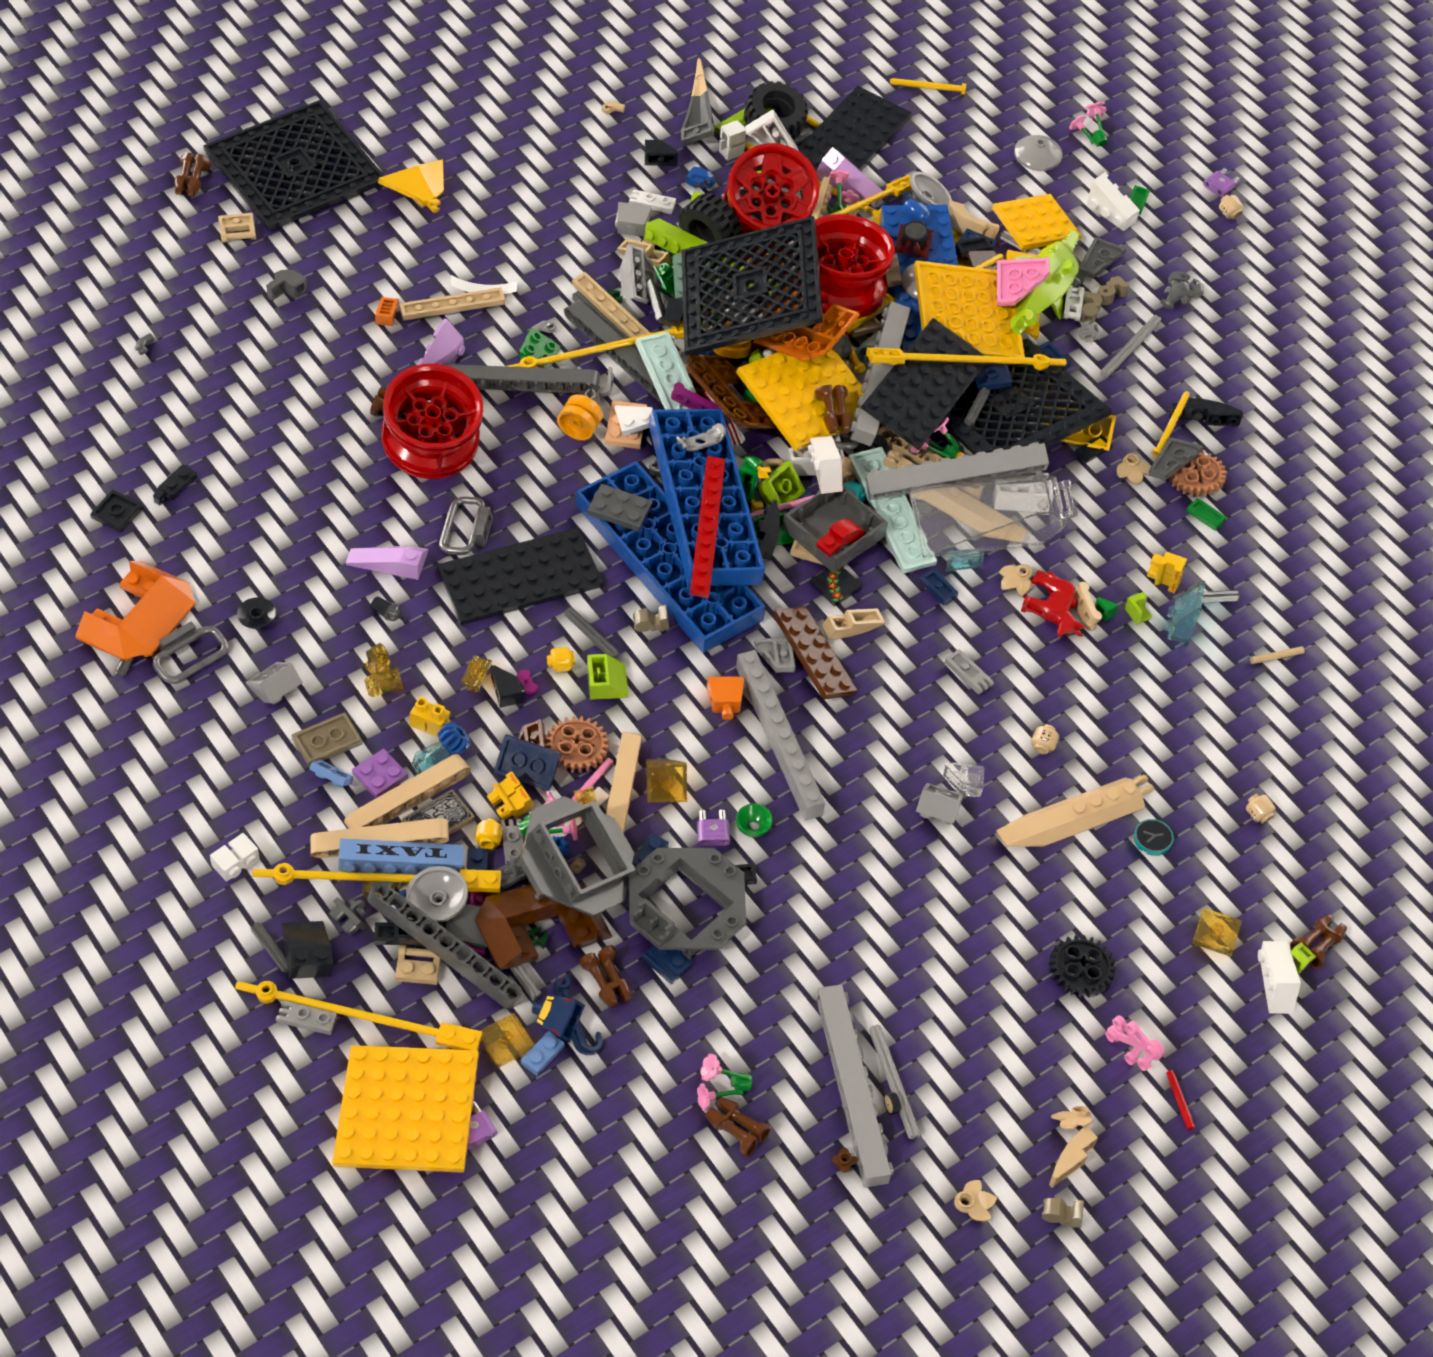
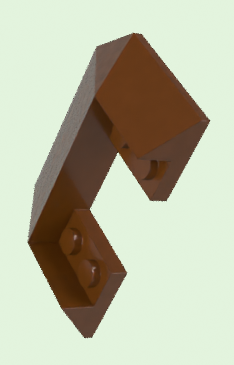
M694 354L688 356L686 369L741 430L778 429L759 402L741 401L727 385L742 384V380L736 373L737 369L726 357Z
M532 884L486 897L475 918V922L499 970L537 960L539 955L524 925L552 917H559L574 948L612 938V934L601 913L589 916L547 897L538 900L534 896L537 893ZM579 884L581 889L586 888L585 886Z

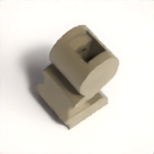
M894 254L891 268L886 273L888 287L902 285L897 254Z
M1119 276L1111 277L1110 281H1107L1106 285L1099 287L1098 294H1101L1103 299L1102 305L1113 303L1115 293L1119 297H1126L1130 285Z
M1084 292L1081 322L1090 320L1092 323L1095 322L1103 301L1101 294Z
M666 605L660 606L658 608L659 613L656 615L647 608L634 612V629L638 632H646L649 629L652 631L669 629Z
M1062 1198L1044 1199V1211L1041 1216L1043 1220L1050 1223L1059 1222L1061 1225L1068 1224L1072 1228H1081L1084 1200L1074 1201V1205L1071 1207Z

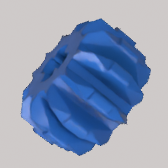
M450 721L446 723L437 733L439 741L443 744L442 746L453 755H460L465 752L471 744L470 737L466 734V731L456 722Z

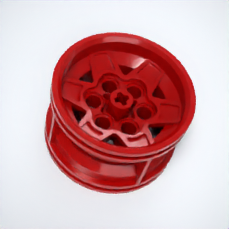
M777 143L761 144L748 149L735 161L729 174L723 201H727L729 206L733 207L735 214L740 218L739 222L742 223V231L745 234L811 217L819 198V179L811 162L798 150ZM772 179L775 183H769L767 180ZM741 185L748 191L742 197L740 196ZM756 186L760 190L756 191L752 187ZM781 188H787L789 192H784ZM798 191H800L801 199L795 195ZM757 202L760 206L756 207L752 203ZM781 204H787L789 207L784 208ZM767 211H772L774 215L767 214ZM760 213L762 221L756 219L751 214L757 215ZM782 216H793L790 219L781 222Z
M834 214L816 219L823 315L833 304L858 312L860 314L858 318L873 314L885 301L888 285L885 274L891 268L895 252L892 238L878 224L859 216Z
M432 363L412 366L399 373L390 382L384 396V419L381 430L383 449L390 461L403 472L423 479L447 478L465 469L477 453L480 438L479 428L483 417V399L476 384L467 375L455 368ZM401 413H403L406 417V419L398 418Z

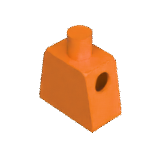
M708 677L707 693L712 711L714 713H722V719L731 720L733 719V713L740 712L744 677Z

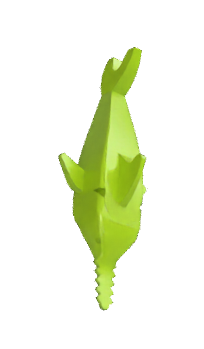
M1070 231L1062 241H1056L1043 248L1035 257L1024 255L1013 258L1016 260L1049 257L1050 276L1017 303L1016 314L1010 321V328L1016 336L1021 334L1029 325L1037 324L1039 321L1037 315L1050 305H1052L1058 319L1063 318L1062 296L1071 287L1079 270L1078 261L1073 254V249H1075V245L1079 241V234L1076 231Z

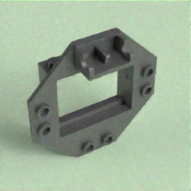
M563 796L531 811L521 857L516 864L518 867L523 868L537 893L534 895L536 899L540 900L547 897L589 916H594L625 901L629 875L636 870L632 864L634 851L615 818L604 814L596 800L583 805ZM580 816L614 874L584 889H581L548 831Z
M656 848L635 866L636 870L629 875L630 925L659 950H679L689 957H692L698 950H719L746 925L744 872L715 848ZM678 871L682 872L725 909L723 913L692 940L681 932L672 920L647 900L651 894Z

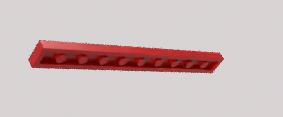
M707 456L689 594L709 598L725 466V459Z

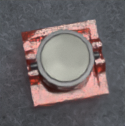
M913 220L907 224H901L895 252L928 258L934 230L928 229L923 221L916 222V220Z

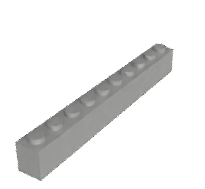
M891 301L889 306L884 308L882 312L884 319H881L878 329L881 331L877 332L875 337L877 344H874L873 348L900 349L910 312L909 307ZM869 360L868 367L870 369H867L864 377L867 381L863 383L860 391L863 395L859 396L857 402L859 408H856L853 416L856 420L851 424L850 431L852 435L850 439L868 446L872 445L880 422L861 409V406L894 365L889 363L874 364Z
M1034 442L1025 447L1017 445L1007 450L1000 448L990 453L978 452L973 456L960 455L955 459L943 458L938 462L925 461L921 465L908 464L903 468L890 467L886 471L880 472L879 470H873L866 474L865 483L869 500L1047 470L1049 460L1045 443L1039 444Z
M756 650L738 654L736 669L739 676L744 677V687L804 821L823 816L825 801Z
M842 985L818 988L816 1001L855 1156L858 1159L857 1164L863 1188L889 1184L890 1177L893 1175V1166L887 1160L888 1147L886 1142L883 1143L882 1124L878 1123L876 1118L878 1117L877 1105L872 1102V1086L867 1083L868 1070L866 1066H863V1051L857 1044L858 1031L856 1028L853 1029L854 1017L852 1010L848 1009V993L844 992Z

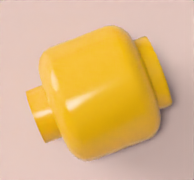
M568 647L552 648L550 655L547 656L548 667H552L555 673L571 671L572 666H575L574 651H570Z
M494 819L481 821L477 826L475 835L477 844L483 849L491 850L496 848L501 843L503 828Z

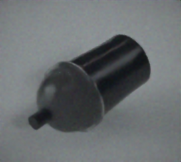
M376 596L371 602V610L384 617L385 620L393 622L398 619H404L401 616V609L397 604L391 603L379 596Z

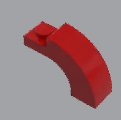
M842 519L829 527V532L816 542V547L830 557L845 544L851 545L867 533L851 519Z

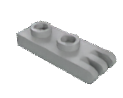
M960 649L945 658L944 663L977 694L982 693L983 690L988 689V686L991 687L994 684L993 680Z
M521 818L516 819L515 826H513V819H508L509 826H505V820H500L503 828L502 841L505 865L509 859L514 861L521 857L524 845L523 835L519 829Z
M282 1001L281 1006L283 1008L279 1009L278 1013L280 1015L276 1017L278 1023L331 1035L337 1019V1013Z

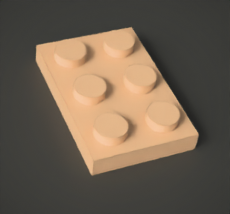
M612 400L605 445L640 449L643 430L623 436L614 406L647 407V405Z

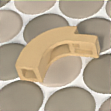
M949 200L947 205L953 229L964 234L968 228L995 240L1000 228L998 224L978 219L968 213L964 204Z

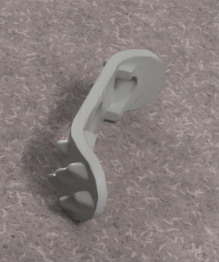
M717 423L711 429H708L707 432L690 438L683 437L680 439L677 436V443L681 444L683 449L686 448L688 452L696 451L719 443L726 434V428L724 425ZM701 439L704 440L705 443L699 444L695 441Z

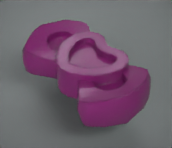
M521 670L516 676L520 684L524 685L525 695H534L538 691L539 686L533 683L529 670Z

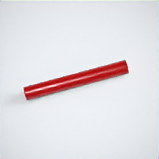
M1173 1070L1166 1072L1176 1102L1187 1130L1195 1129L1193 1119Z

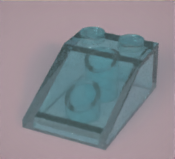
M1202 580L1176 598L1174 605L1169 607L1167 616L1170 617V620H1167L1165 631H1168L1167 639L1190 643L1202 609L1206 581Z

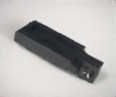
M182 464L158 486L153 495L154 503L160 506L167 499L174 500L197 478V472Z

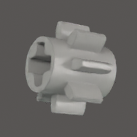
M1091 320L1082 322V327L1078 328L1081 340L1086 342L1097 340L1096 335H1099L1098 325L1092 323Z

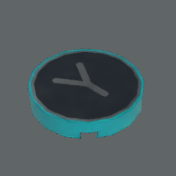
M1157 819L1141 821L1133 835L1137 848L1151 856L1165 854L1171 848L1174 840L1170 827Z

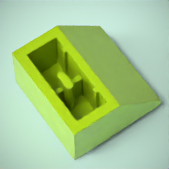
M608 654L587 655L590 700L628 698L625 664Z

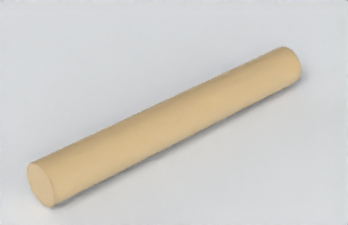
M1297 647L1250 657L1251 664L1304 654L1305 651L1303 647Z

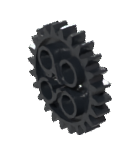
M1075 935L1073 940L1067 937L1065 942L1060 940L1059 945H1055L1048 963L1050 965L1049 972L1053 973L1052 980L1058 979L1057 986L1064 985V992L1070 989L1071 995L1078 992L1081 998L1082 994L1085 993L1090 998L1091 992L1098 996L1099 990L1105 992L1106 987H1110L1116 971V967H1114L1115 960L1111 959L1112 953H1106L1107 946L1100 947L1101 941L1095 944L1093 943V937L1088 941L1085 935H1083L1081 940Z

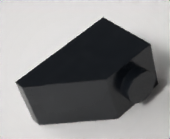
M645 139V165L677 166V150L662 140Z
M495 665L491 666V680L499 707L521 704L522 695H525V688L523 684H520L518 677Z

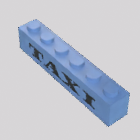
M340 838L338 870L346 872L418 874L430 867L444 866L460 873V869H463L464 845Z

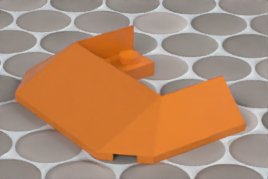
M795 291L791 296H795L798 292ZM777 296L774 300L777 301L781 296ZM786 300L783 304L786 305L789 300ZM769 304L766 309H769L772 305ZM795 304L792 309L795 310L798 305ZM833 304L823 315V323L816 324L812 329L802 327L754 339V342L804 362L827 354L860 314Z
M129 561L130 572L119 584L121 589L141 597L139 602L123 620L98 608L93 614L84 611L75 638L124 661L132 660V657L144 655V657L152 656L159 648V640L172 633L195 606L189 582L142 561Z

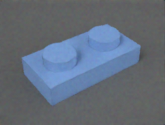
M322 760L312 762L309 768L315 772L316 776L324 779L327 778L332 781L333 785L338 787L350 785L354 779L350 774Z
M548 1031L521 1059V1064L538 1076L565 1047V1043Z

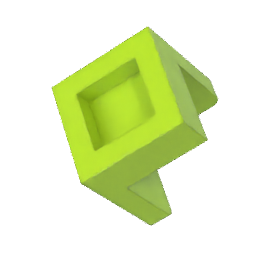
M1144 592L1128 597L1125 610L1136 625L1152 618V615L1145 607L1148 597Z
M1302 942L1290 952L1298 975L1316 957Z

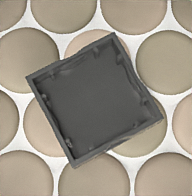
M843 484L842 492L821 494L819 490L815 496L786 513L782 526L785 532L833 573L884 538L888 522L871 507L862 503ZM842 519H851L866 531V535L851 545L845 544L830 557L816 547V542L829 532V527Z

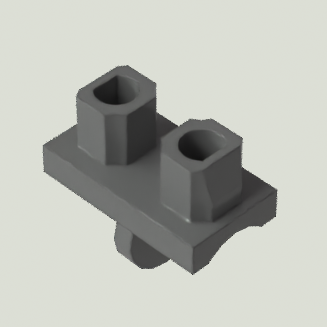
M520 858L514 861L509 859L506 865L494 870L501 871L502 890L510 888L511 885L518 881L528 879L523 868L518 867L516 864Z
M338 897L333 901L336 906L329 914L338 923L346 915L349 917L342 925V928L348 934L352 935L359 928L362 931L367 928L356 916L357 914L360 916L366 914L363 910L365 907L363 900L354 901L350 899L348 901L351 905L350 908Z

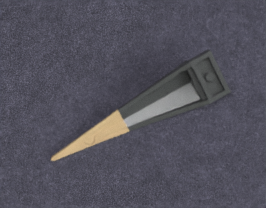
M700 58L697 60L692 95L681 128V141L683 145L714 135L715 125Z

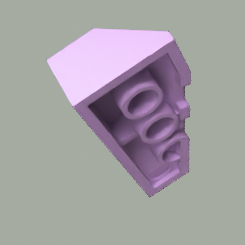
M833 147L822 159L816 172L821 181L823 177H829L832 171L843 170L848 172V180L842 181L841 192L851 190L861 200L883 191ZM830 180L829 184H832V187L837 189L836 182Z
M444 318L433 334L435 339L432 345H427L424 359L420 358L417 365L430 363L449 365L454 363L459 356L463 355L465 351L463 337L447 319Z
M415 546L351 548L346 565L418 580L428 554V549Z

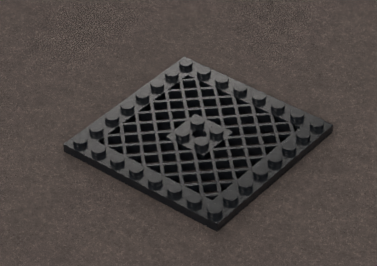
M321 100L203 145L205 153L268 231L381 185L378 183V179L384 176Z
M814 216L681 250L684 352L686 356L823 323L817 227ZM750 257L753 258L749 263L747 262ZM725 270L728 271L725 275H722ZM794 278L797 279L793 284L790 283ZM795 291L798 292L795 296H791ZM777 296H781L777 301L774 300ZM709 300H712L709 305L706 304ZM760 300H763L760 305L757 304ZM786 300H789L786 305L783 304ZM718 304L721 305L718 309H715ZM769 304L772 305L769 309H766ZM797 304L798 306L796 307V309H792L793 306ZM727 308L730 309L726 314L723 313ZM710 312L713 313L709 318L706 317ZM735 313H738L735 318L732 317ZM761 313H764L761 318L758 317ZM718 317H721L718 322L715 321ZM744 317H747L744 322L741 321ZM727 321L730 322L727 326H724Z
M1028 338L1022 341L1025 357L1033 358L1035 354L1049 357ZM1008 364L1009 371H1011L1012 387L990 390V394L993 395L988 396L987 403L982 408V410H989V412L981 411L972 427L964 423L969 412L968 409L974 403L970 401H975L978 395L972 393H979L976 386H974L975 381H973L965 391L968 394L963 393L959 400H966V402L957 401L945 416L949 418L945 427L973 455L983 451L990 453L1000 448L1007 450L1017 445L1025 447L1034 442L1039 444L1045 443L1047 448L1110 416L1111 408L1061 366L1049 365L1047 369L1037 370L1033 365Z

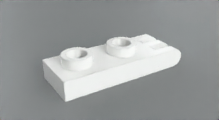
M633 190L628 203L651 206L653 211L672 214L676 198Z

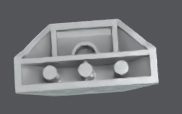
M629 244L620 266L622 296L648 304L651 302L646 283L650 279L657 282L656 271L649 258L645 255V250Z

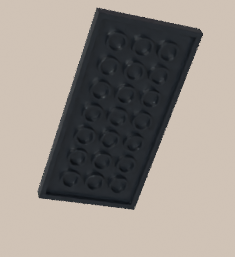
M857 86L798 147V150L811 162L816 172L822 159L832 147L862 171L911 118L912 112Z
M932 318L905 352L985 356L934 318ZM905 360V364L893 366L863 403L861 409L914 448L920 450L987 363Z
M578 527L437 564L438 572L460 625L603 587L604 583Z

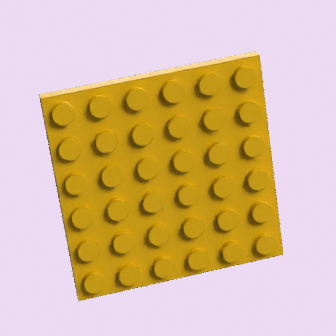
M915 261L914 272L922 331L934 318L985 356L1025 357L1022 335L1016 336L1010 328V321L1016 314L1017 304L1013 306H997V270Z
M833 347L827 354L804 362L776 352L739 367L736 371L795 452L811 445L810 438L834 436L841 433L838 425L836 434H829L823 419L826 415L824 401L817 400L814 394L817 388L824 385H832V389L836 385L845 386L848 390V396L845 398L846 413L851 414V424L856 420L853 416L856 408H859V405H857L859 396L863 395L860 392L862 385ZM833 399L835 412H838L836 400Z
M351 1045L332 1162L333 1167L464 1173L479 1052L477 1050Z

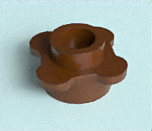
M841 1148L840 1153L832 1157V1163L844 1173L848 1172L852 1165H856L858 1161L857 1157L852 1156L847 1148Z

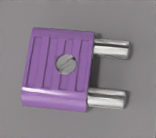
M1223 168L1204 180L1203 185L1217 196L1223 197L1235 188L1240 178L1236 176L1234 179H1230L1224 175L1227 173V169Z
M722 809L719 810V819H706V811L703 810L702 820V810H700L699 821L697 822L699 845H729L730 831L729 821L726 820V811L723 810L722 812Z
M475 1101L472 1107L475 1115L471 1116L468 1150L490 1140L498 1134L486 1112L481 1111Z

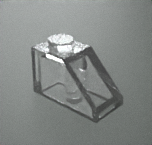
M952 762L945 763L943 776L960 794L970 797H981L985 767Z

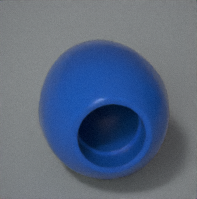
M907 200L903 205L904 211L911 221L924 223L930 216L928 208L916 200Z

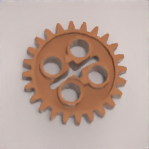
M1203 451L1170 476L1169 482H1172V487L1177 486V491L1183 490V494L1189 492L1190 496L1194 493L1197 497L1200 494L1206 497L1207 493L1213 495L1214 491L1219 492V488H1223L1227 471H1225L1222 461H1217V457L1211 458V453L1207 456L1204 455Z
M573 716L571 721L565 717L564 723L558 720V726L552 725V731L548 730L546 745L547 748L562 753L558 767L563 765V771L571 768V773L575 769L582 773L583 768L589 772L590 766L596 769L597 763L602 764V760L606 758L609 750V738H607V732H603V726L597 727V721L591 724L590 718L583 721V716L579 720H576V717Z

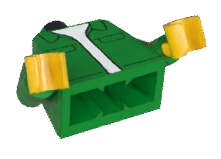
M745 456L739 474L746 500L751 504L752 512L762 510L763 502H755V490L760 478H769L768 472H771L770 467H763L761 459L755 456Z

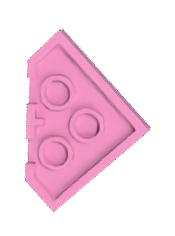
M1049 257L997 261V306L1016 305L1049 277Z

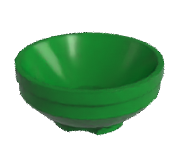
M751 803L739 809L736 816V824L744 835L761 837L770 830L772 815L765 806ZM755 822L759 825V828L752 830L748 827V824Z

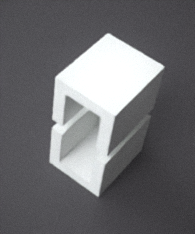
M738 120L721 126L719 152L727 161L741 156L746 146L745 126L741 125Z
M244 833L228 843L232 848L231 851L224 845L210 855L212 867L226 882L231 878H236L241 873V869L252 867L260 859L258 848Z

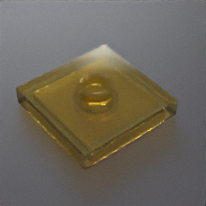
M1202 908L1192 944L1231 957L1242 921Z
M514 1013L479 1030L483 1033L481 1043L498 1068L529 1052L535 1045Z

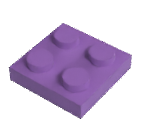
M384 748L352 769V774L375 798L387 793L408 779V773Z

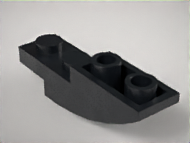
M1188 398L1178 420H1204L1205 425L1239 426L1243 411L1217 401ZM1172 403L1169 419H1171L1178 403Z
M774 499L771 505H766L763 512L766 515L765 519H760L756 527L759 530L757 537L760 538L758 545L762 559L770 561L776 547L780 528L779 508L777 500Z
M375 922L374 945H416V948L427 949L395 923ZM424 930L425 933L432 934L430 931ZM441 943L442 946L448 947L447 944Z

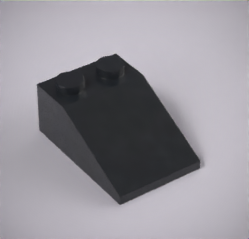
M324 922L282 923L288 979L330 977L334 963L331 944Z

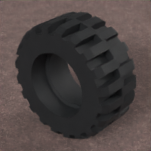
M769 81L767 84L764 82L756 86L750 93L744 110V121L748 125L768 113L765 110L766 108L778 109L787 116L779 119L790 137L795 139L801 134L807 119V102L803 100L804 96L798 93L795 87L792 88L787 83L785 85L780 81L776 83Z
M701 194L681 210L679 227L708 243L743 234L742 223L739 222L740 218L735 214L733 207L731 208L727 201H723L721 197L714 194Z

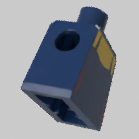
M547 995L543 1003L535 1002L533 1004L532 1013L538 1015L536 1019L537 1024L570 1043L585 1005L573 998Z

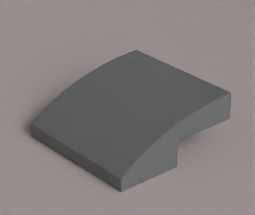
M465 904L459 914L445 921V929L464 944L468 943L471 946L485 949L487 945L475 922L481 907Z

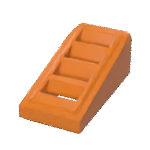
M381 297L375 315L376 324L393 326L399 299Z

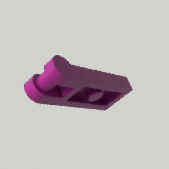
M680 382L675 383L671 393L672 400L689 409H719V406L713 401H709L699 394L686 389Z

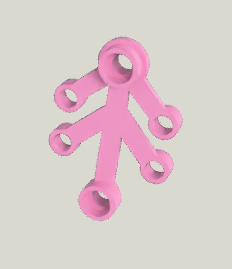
M1120 1015L1112 1020L1113 1025L1107 1029L1106 1037L1112 1043L1121 1041L1133 1046L1132 1051L1124 1055L1129 1065L1132 1066L1137 1062L1141 1070L1146 1071L1152 1066L1151 1062L1153 1059L1159 1060L1164 1054L1162 1044L1156 1039L1149 1040L1135 1021L1127 1024ZM1141 1051H1145L1146 1055L1138 1060Z

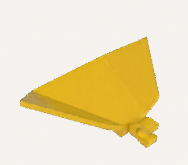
M443 159L380 177L378 183L414 199L422 207L427 206L433 213L439 212L440 208L436 206L440 205L441 201L436 198L444 191Z

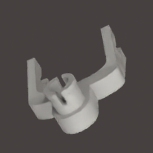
M608 367V380L605 387L599 388L597 392L593 389L590 392V389H588L585 393L577 394L587 396L599 405L600 397L611 394L614 380L612 367Z

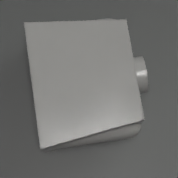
M618 202L615 221L618 233L644 236L646 223L650 222L651 206Z

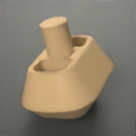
M576 858L571 863L570 870L575 874L580 873L586 865L585 861L581 858Z

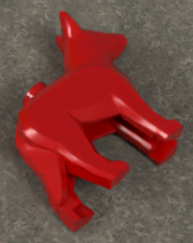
M1037 570L1031 584L1044 586L1051 595L1046 601L1026 595L1021 612H1032L1048 622L1056 624L1059 637L1072 633L1083 637L1080 629H1084L1085 626L1076 621L1069 611L1070 608L1074 609L1077 598L1074 597L1075 587L1073 584L1061 579L1052 572L1044 573Z

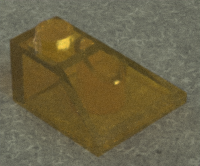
M645 759L647 803L687 802V762L670 759Z

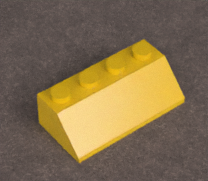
M1110 415L1061 441L1077 445L1089 444L1087 447L1104 448V450L1109 451L1116 415ZM1100 435L1107 439V443L1104 442L1101 438L1092 444L1087 443L1088 441Z

